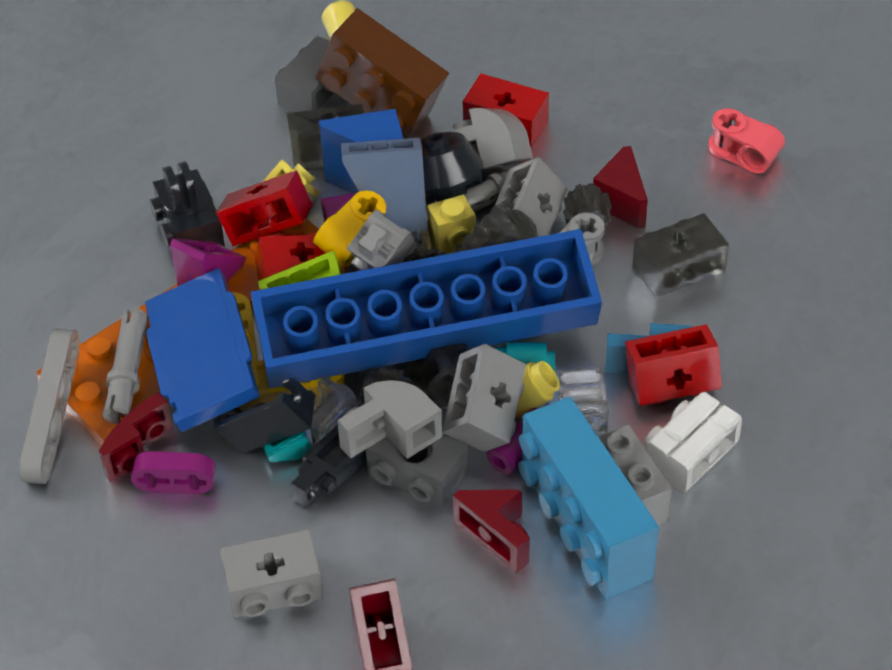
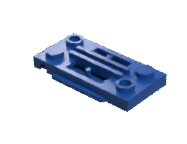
M220 268L145 301L151 325L146 334L160 392L165 399H169V403L175 411L172 414L174 423L181 432L260 397L250 363L252 353L234 294L230 292L226 277Z

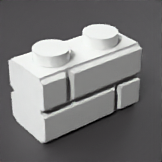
M703 391L691 402L687 400L682 401L674 410L671 420L664 427L660 425L655 426L647 435L644 446L666 481L683 493L694 485L739 441L742 419L740 414L726 405L721 406L717 399Z

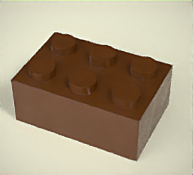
M356 8L332 34L315 79L321 82L328 90L335 92L348 101L361 113L396 109L403 138L409 139L429 116L449 72L366 13Z

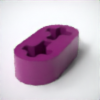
M143 452L134 459L131 482L138 489L146 492L203 494L213 488L216 464L210 457L198 453Z

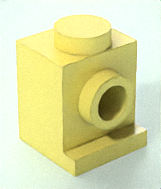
M464 194L427 205L428 238L438 256L479 248L476 243V215Z

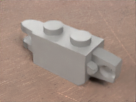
M376 209L351 241L347 250L354 258L351 264L357 268L356 271L406 262L417 247V244L411 232L405 228H400Z

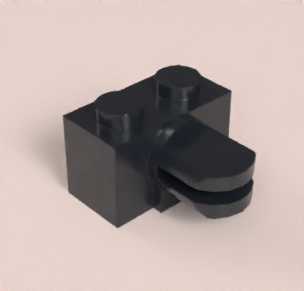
M185 161L177 163L178 175L174 174L171 166L163 167L164 179L152 182L155 198L149 201L156 222L163 220L164 224L161 225V231L166 246L169 248L172 239L175 238L215 242L225 247L222 224L216 214L217 210L213 204V199L198 170L190 171Z

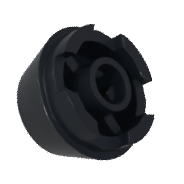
M439 132L421 140L425 195H434L436 202L459 195H466V186L473 182L482 183L481 168L483 162L463 134L458 132Z

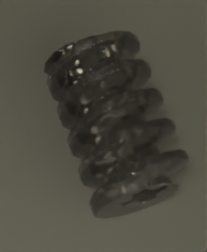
M498 204L491 209L490 214L482 218L480 224L473 227L471 233L463 237L461 243L455 245L452 253L535 238L537 227L524 212Z

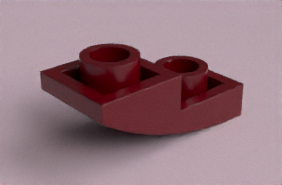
M159 392L150 396L130 411L113 428L99 449L104 474L109 482L123 474L132 472L135 457L144 452L143 446L151 441L158 440L166 432L173 429L168 402Z

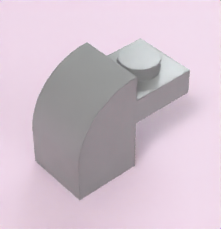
M490 108L469 109L471 119L454 123V130L449 131L461 133L466 137L471 146L477 145L480 159L483 162L482 169H502L533 159L526 129L522 122L509 111Z
M380 381L364 387L365 404L349 410L342 418L338 419L340 448L350 458L387 437L408 459L442 438L441 409L421 389L402 381Z

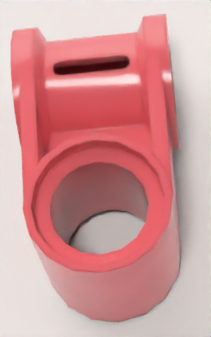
M731 108L721 109L712 118L714 134L710 136L708 141V149L711 154L741 166L751 173H764L785 145V138L779 129L773 125L748 117L738 110Z

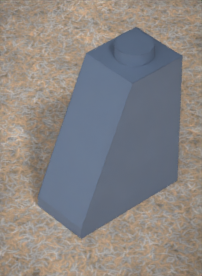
M420 138L341 143L342 163L358 191L368 190L379 194L387 205L385 217L400 228H405L411 232L416 244H419V241L428 240L423 155Z

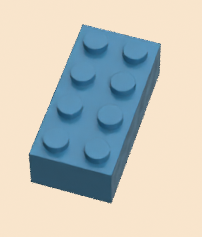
M571 396L524 414L523 434L519 435V443L522 449V461L519 462L520 474L528 487L533 485L539 494V502L546 517L549 519L554 518L560 527L562 541L569 552L575 551L581 560L583 574L591 586L597 585L604 598L609 599L653 580L659 526Z

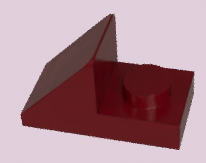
M516 489L458 490L453 494V521L517 574L529 564L530 549L528 533L521 524L516 522L522 516V491Z

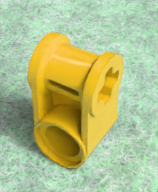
M365 190L358 192L336 214L330 216L322 224L313 239V243L325 253L334 250L341 265L345 268L349 267L354 258L347 250V247L376 209L385 216L387 206L385 200L373 191Z

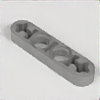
M55 328L51 332L20 458L19 472L23 482L46 484L50 478L79 356L80 338L77 330Z

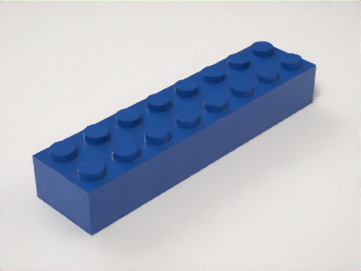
M581 229L251 291L254 317L269 389L284 386L282 381L288 378H294L301 383L469 350L483 344H500L598 324L602 306L601 296Z

